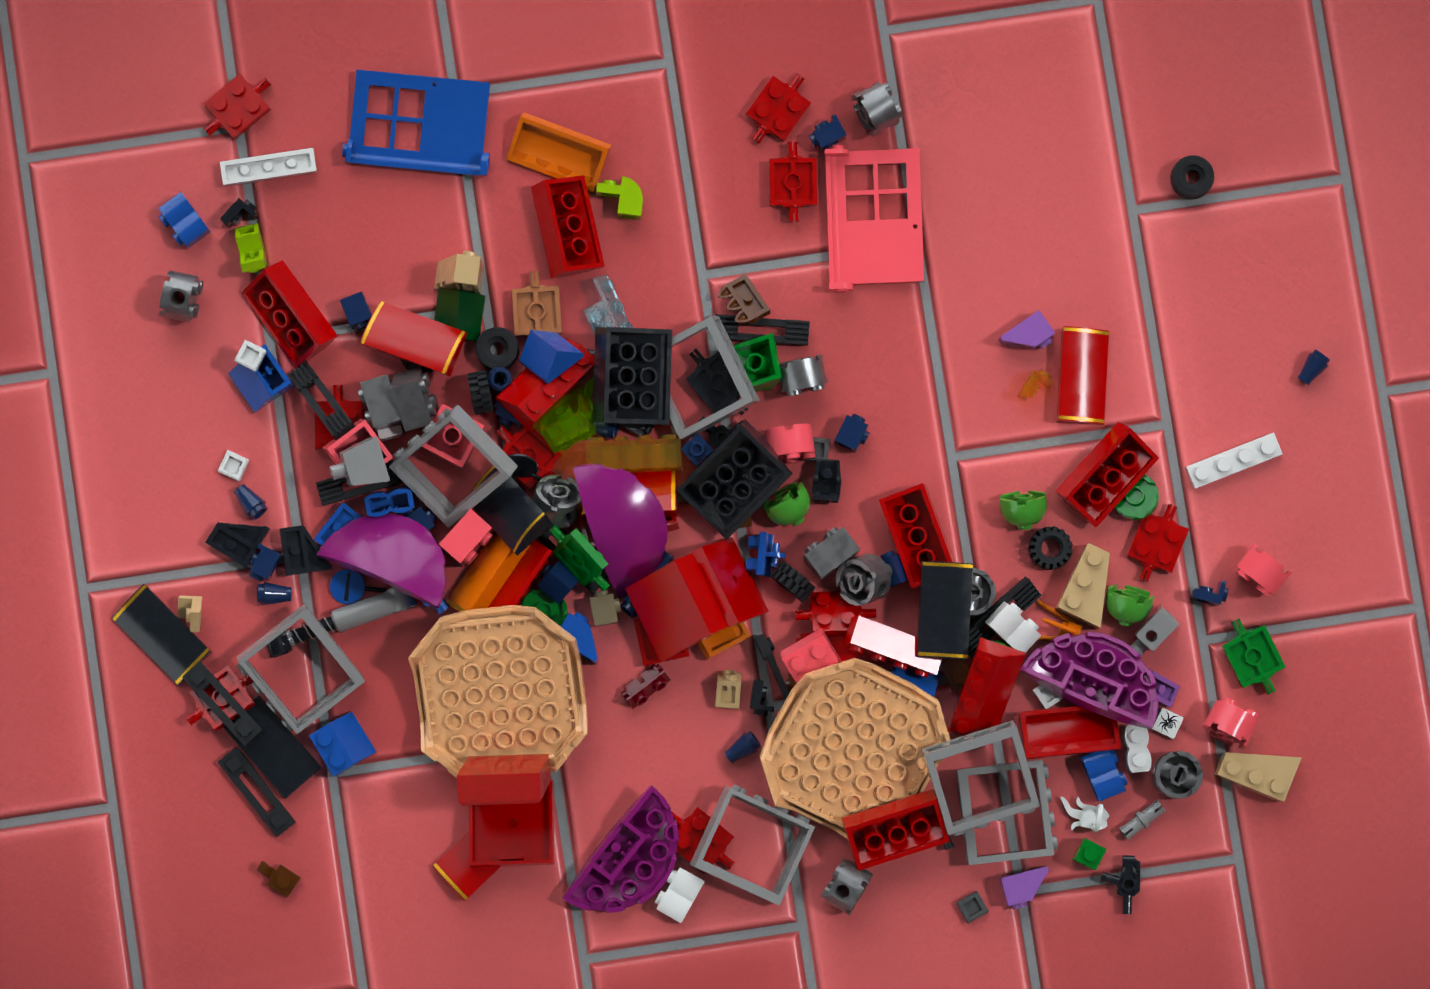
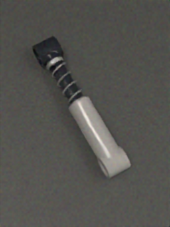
M393 587L386 590V592L333 610L330 617H323L319 622L327 632L332 631L335 633L337 630L342 633L390 614L415 607L416 603L413 597ZM302 624L300 628L285 630L267 644L266 648L270 659L293 651L292 648L296 647L298 643L304 644L306 640H315L317 636L308 625Z

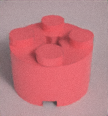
M792 424L793 426L790 427L778 426L765 430V440L781 460L785 461V464L797 463L800 457H802V460L816 458L811 424Z
M1253 544L1236 565L1239 568L1236 573L1247 582L1250 579L1254 580L1257 583L1255 588L1265 596L1269 594L1274 596L1291 572L1287 570L1283 573L1281 570L1284 566L1263 550L1259 553L1255 550L1258 546Z
M1224 697L1223 701L1216 700L1205 720L1203 729L1209 728L1208 734L1232 746L1233 742L1239 743L1238 748L1245 749L1258 724V714L1247 708L1243 710L1237 707V702Z

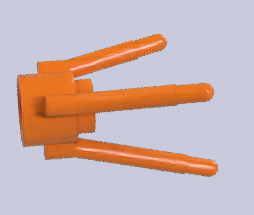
M1040 600L1037 602L1038 605L1063 620L1062 623L1042 618V622L1059 628L1058 635L1068 633L1072 636L1080 635L1082 625L1077 624L1076 620L1065 616ZM1041 635L1038 640L1052 641L1056 636Z

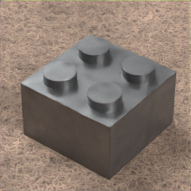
M421 366L394 374L390 386L405 432L428 425L437 414L438 401L435 394L431 395L428 387L431 386L430 378L427 372L423 373Z
M388 374L360 382L362 389L358 390L361 403H363V406L367 405L368 412H364L367 423L377 433V430L403 425L390 390L392 382Z
M835 526L825 534L823 542L819 544L815 541L805 549L806 554L803 559L820 581L860 551V548L844 527L838 530Z

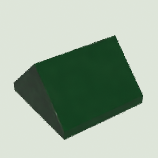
M439 289L434 320L467 332L464 341L477 342L481 333L486 296L462 289Z

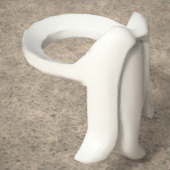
M1060 797L1067 813L1071 817L1080 820L1071 825V830L1081 826L1098 833L1099 830L1108 826L1106 820L1109 818V814L1103 808V804H1098L1097 806L1086 805L1077 797L1076 804L1082 810H1076L1070 807L1064 797Z

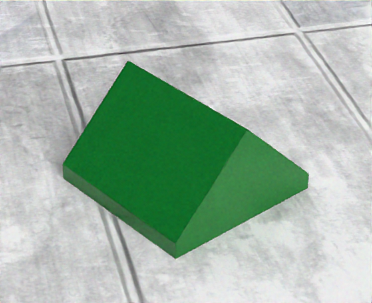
M773 333L733 345L755 391L771 390L783 379Z

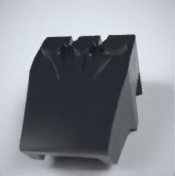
M817 459L812 483L813 501L820 502L822 500V502L829 503L831 501V503H838L841 488L840 460Z

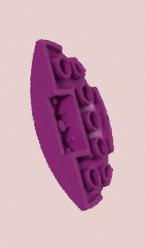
M603 464L575 466L573 470L595 545L598 552L603 555L604 560L608 563L605 571L618 598L628 595L625 588L655 572L661 564L668 539V528L664 510L653 491L649 487L646 488L637 480L635 475L621 468L618 470L607 468Z
M386 514L379 517L367 515L353 520L333 533L317 553V556L353 572H361L382 581L404 594L439 608L445 593L447 580L444 565L446 561L441 547L438 546L432 537L433 535L424 526L402 515Z
M1086 632L1084 635L1073 636L1068 633L1053 638L1051 643L1043 648H1037L1020 669L1023 674L1041 686L1087 710L1126 724L1148 729L1153 728L1158 711L1157 685L1151 669L1146 667L1136 650L1115 637L1097 632Z
M651 785L643 792L612 827L581 868L562 899L587 911L598 910L614 913L624 911L627 907L637 903L642 904L656 894L665 884L677 859L676 852L679 833L669 804L655 787Z

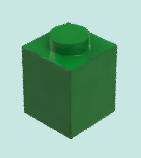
M1082 838L1072 860L1096 871L1107 849L1086 838Z

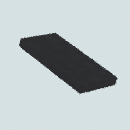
M258 696L253 700L255 705L246 712L264 732H261L255 740H252V743L245 747L226 725L223 728L281 795L287 799L322 767L294 734L283 725L281 719L270 709L261 696ZM238 716L232 722H237L241 716Z

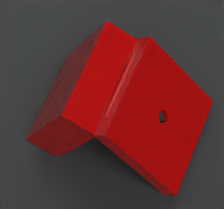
M733 537L702 546L692 551L691 554L670 562L625 588L660 662L687 650L727 627L738 625L769 612L750 572L746 570V563Z
M549 754L468 756L457 774L458 803H461V806H469V866L555 865L554 781L551 779ZM509 820H516L517 825L515 828L508 827Z

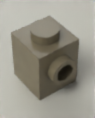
M608 590L595 592L594 597L590 598L594 626L599 627L618 623L617 613L621 612L619 598L614 599L613 594H608Z

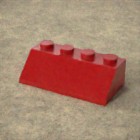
M585 176L548 179L532 186L531 191L551 278L572 276L605 267Z
M283 260L265 268L241 292L295 369L300 367V364H304V361L310 360L324 350L338 336Z
M564 338L581 351L584 357L549 384H546L526 368L495 399L530 432L593 371L594 356L582 344Z
M1117 422L1055 492L1074 511L1091 525L1097 527L1155 464L1159 457L1129 426Z
M921 483L879 499L911 589L920 587L922 561L954 562L926 484Z
M537 541L531 543L488 608L520 605L553 557V552Z
M980 637L952 713L948 731L964 736L1000 724L1025 658V652Z
M933 789L841 818L858 871L950 842L938 799Z

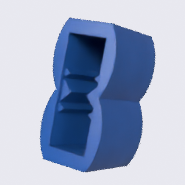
M182 192L158 208L162 213L158 217L166 228L171 225L175 231L172 236L180 246L185 244L187 248H190L211 232Z
M398 487L390 492L375 491L364 498L367 515L372 517L383 516L390 511L403 513L415 507L414 493L409 487Z
M1114 750L1092 752L1080 757L1098 802L1126 791L1124 786L1128 785L1124 773H1119L1115 764L1119 763Z

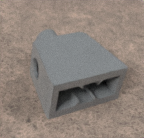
M376 436L369 437L341 451L339 455L342 463L329 466L333 480L346 477L350 486L390 481L378 437Z
M1161 605L1135 633L1138 639L1131 647L1140 656L1148 648L1154 651L1176 629L1179 621ZM1150 630L1157 633L1153 639L1146 637Z

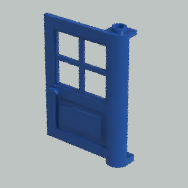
M357 69L350 139H348V144H343L342 157L346 158L347 163L488 176L490 153L484 152L490 83ZM370 85L395 88L392 115L367 113ZM400 88L425 91L423 118L397 116ZM366 118L392 120L389 148L364 146ZM397 121L422 123L420 151L394 149Z

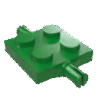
M557 525L548 531L558 541L557 547L552 552L583 587L594 581L603 592L610 586L601 576L602 570L608 563L604 560L603 555L596 551L588 542L584 534L580 533L576 528L570 534L564 535Z
M1240 618L1231 622L1237 636L1221 647L1242 689L1253 683H1262L1267 695L1275 692L1276 690L1270 678L1275 672L1286 668L1266 626L1262 625L1254 630L1246 631Z

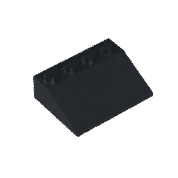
M595 327L592 422L669 425L671 329Z
M745 419L676 491L727 540L793 473L765 438Z

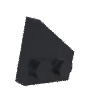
M218 522L205 543L247 568L253 555L259 549L257 548L258 544H262L270 528L267 526Z
M304 525L279 529L286 576L332 570V565L328 560L317 556L320 548L313 541Z

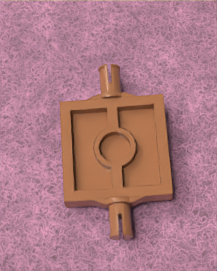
M529 271L530 285L525 288L512 289L515 337L528 336L530 330L562 334L559 286L540 285L539 271H535V280L534 272Z

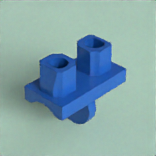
M760 532V535L749 536L748 547L749 549L758 550V559L748 558L746 570L754 572L756 575L770 577L771 567H778V560L785 559L786 554L779 552L780 544L774 543L773 534Z

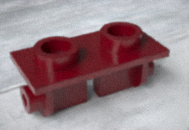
M659 664L656 666L652 665L641 674L645 681L641 684L636 678L623 687L624 690L621 694L633 709L643 705L648 700V697L656 691L664 689L671 680Z

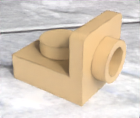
M180 595L178 596V617L186 618V622H190V632H200L202 597Z
M734 670L718 672L715 707L739 709L741 673H737Z

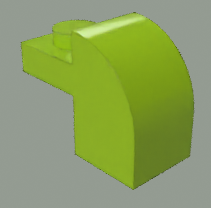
M622 176L621 185H617V182L612 180H603V183H597V196L619 198L618 217L641 220L643 195L635 181Z
M258 223L235 228V238L240 253L242 272L255 273L262 268H266L267 259Z

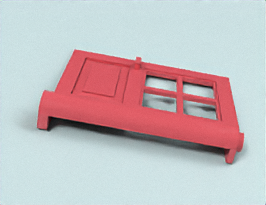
M831 145L830 149H825L829 290L831 292L853 291V285L924 282L920 148L849 151L844 149V145ZM906 163L907 188L879 189L878 165ZM873 165L874 190L846 191L845 166ZM907 194L908 219L880 220L879 195ZM874 195L875 220L847 221L846 196Z

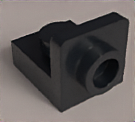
M238 198L220 220L228 228L232 225L237 226L244 218L243 213L245 211L256 220L258 218L255 212L257 208L248 199L243 202Z
M754 679L749 709H754L753 714L768 716V712H774V707L760 705L761 700L765 701L767 687L763 686L764 681Z

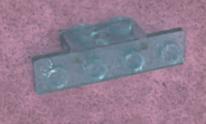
M607 275L593 278L602 300L586 308L584 312L594 334L595 327L633 328L624 313L622 302L615 293L612 280Z

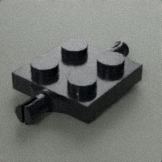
M697 348L689 354L698 366L685 380L713 413L740 400L741 396L719 351L706 359ZM742 410L739 413L742 416L745 412Z

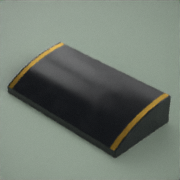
M492 465L478 480L472 491L498 470ZM511 477L473 507L517 556L553 525L546 514Z
M921 562L916 657L968 659L973 563Z
M143 584L112 617L178 686L184 681L182 676L199 661L203 662L212 653L194 632H190V628L146 584Z

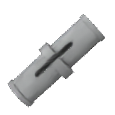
M1156 799L1154 803L1141 813L1139 811L1135 813V817L1119 828L1124 837L1129 841L1130 838L1144 827L1146 829L1150 827V823L1166 812L1164 807H1161L1162 804Z

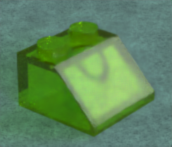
M582 388L569 393L540 421L541 433L554 453L560 450H567L573 444L581 440H588L596 434V422H592L593 414Z

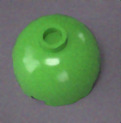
M793 482L775 491L773 494L776 497L771 501L767 499L762 504L764 512L772 522L782 526L791 524L792 526H797L805 520L804 516L809 511L810 496L802 482H800L799 486L796 482Z
M1030 490L1028 494H1020V491H1014L1000 496L1001 514L1008 523L1018 526L1019 530L1031 529L1032 525L1041 521L1046 514L1047 499L1045 492Z
M1110 585L1106 594L1107 611L1113 618L1118 620L1119 624L1131 626L1132 623L1145 620L1150 614L1155 598L1154 595L1149 597L1150 592L1125 585V589H1117L1118 585Z

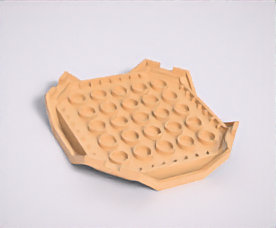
M519 605L464 610L440 617L408 657L414 676L420 717L421 751L435 762L437 760L448 769L447 771L456 778L468 756L549 754L550 771L557 772L570 753L588 733L587 701L581 656L576 638L536 607Z
M853 658L806 673L791 689L768 731L760 754V760L775 806L794 810L836 831L847 839L841 818L923 792L930 777L921 749L948 741L950 736L945 725L940 702L913 683L873 663ZM943 759L934 761L936 768Z

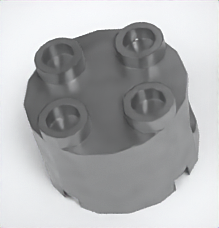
M875 82L870 88L852 94L851 97L852 101L856 100L857 102L853 107L858 119L865 130H872L869 133L871 136H876L884 129L899 124V118L903 116L900 106L897 103L894 104L890 97L892 91L886 82L883 84Z
M170 270L167 274V277H171L170 281L165 280L159 308L164 310L160 311L159 315L189 322L191 319L197 318L199 304H196L197 296L202 294L204 281H200L199 277ZM180 291L185 296L184 302H181L178 298Z
M822 354L816 355V360L810 356L784 362L785 367L780 363L783 378L781 380L782 393L786 392L787 396L802 394V389L809 388L810 391L825 389V383H828L824 372Z
M556 474L542 478L537 484L533 501L553 523L547 530H550L555 525L558 528H565L577 523L582 503L577 482L567 477V480L561 479V475Z
M866 553L849 559L840 565L836 573L837 587L840 586L842 591L840 595L845 601L855 606H861L886 596L890 589L893 571L891 566L886 564L880 557Z
M973 568L970 617L984 613L993 604L996 596L995 584L985 571Z
M1183 751L1169 752L1161 756L1154 764L1152 782L1158 792L1165 797L1172 799L1187 798L1196 793L1201 786L1203 771L1197 758L1190 753Z
M843 859L833 873V878L824 889L821 897L827 903L850 915L855 907L854 905L859 901L869 884L873 873L866 869L858 871L854 862L849 859Z

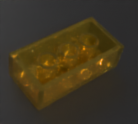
M672 434L661 435L662 439H652L650 435L638 436V440H628L627 436L614 437V441H605L604 437L590 438V442H585L586 464H603L604 467L615 470L621 468L630 473L682 472L681 438H676V435Z

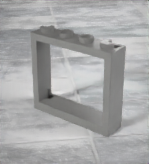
M710 316L673 336L672 347L708 328L742 399L686 428L670 395L669 418L672 422L671 429L680 440H688L697 433L699 434L760 401L719 316Z
M456 405L452 410L449 408L445 409L438 416L440 419L438 422L434 423L431 421L422 430L424 434L421 436L416 434L407 443L409 446L406 449L403 447L398 449L393 454L395 459L389 466L448 528L464 516L470 508L472 509L505 482L518 467L459 405ZM450 422L498 470L456 506L408 459Z
M305 604L237 656L239 663L237 667L244 676L249 675L254 681L251 685L259 695L265 694L269 699L266 703L274 713L278 711L283 717L281 720L283 725L289 731L293 729L296 734L304 730L365 682L364 676ZM302 618L350 678L296 719L248 659Z
M1013 720L921 749L948 835H962L967 829L973 827L976 829L984 828L989 825V822L995 820L1006 821L1011 819L1014 814H1028L1033 812L1036 807H1040L1018 728ZM1011 737L1029 798L952 822L934 761Z
M1043 760L1027 761L1029 769L1035 768L1045 849L977 857L973 827L967 829L963 834L967 865L1054 855V850H1058L1057 838L1052 836L1051 826H1055L1054 814L1049 812L1048 803L1052 802L1051 790L1046 788L1045 779L1049 778L1048 766L1043 764ZM1019 763L955 770L961 819L972 816L968 776L1021 770Z
M735 784L732 788L725 786L689 865L780 906L815 827L808 824L810 819L800 814H797L795 818L788 815L789 809L778 806L773 808L767 805L768 800L755 794L753 798L745 795L746 789ZM731 797L800 828L772 892L703 860Z

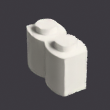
M1003 602L985 623L1013 649L1026 653L1041 636L1037 632L1039 626L1030 618L1026 621L1020 615L1023 611L1013 602L1010 605Z
M1125 725L1122 730V741L1127 749L1124 756L1127 771L1129 773L1149 771L1151 768V755L1147 748L1149 741L1147 728Z
M680 867L678 871L672 870L666 881L670 883L667 891L661 890L654 903L658 904L657 910L682 923L705 881Z

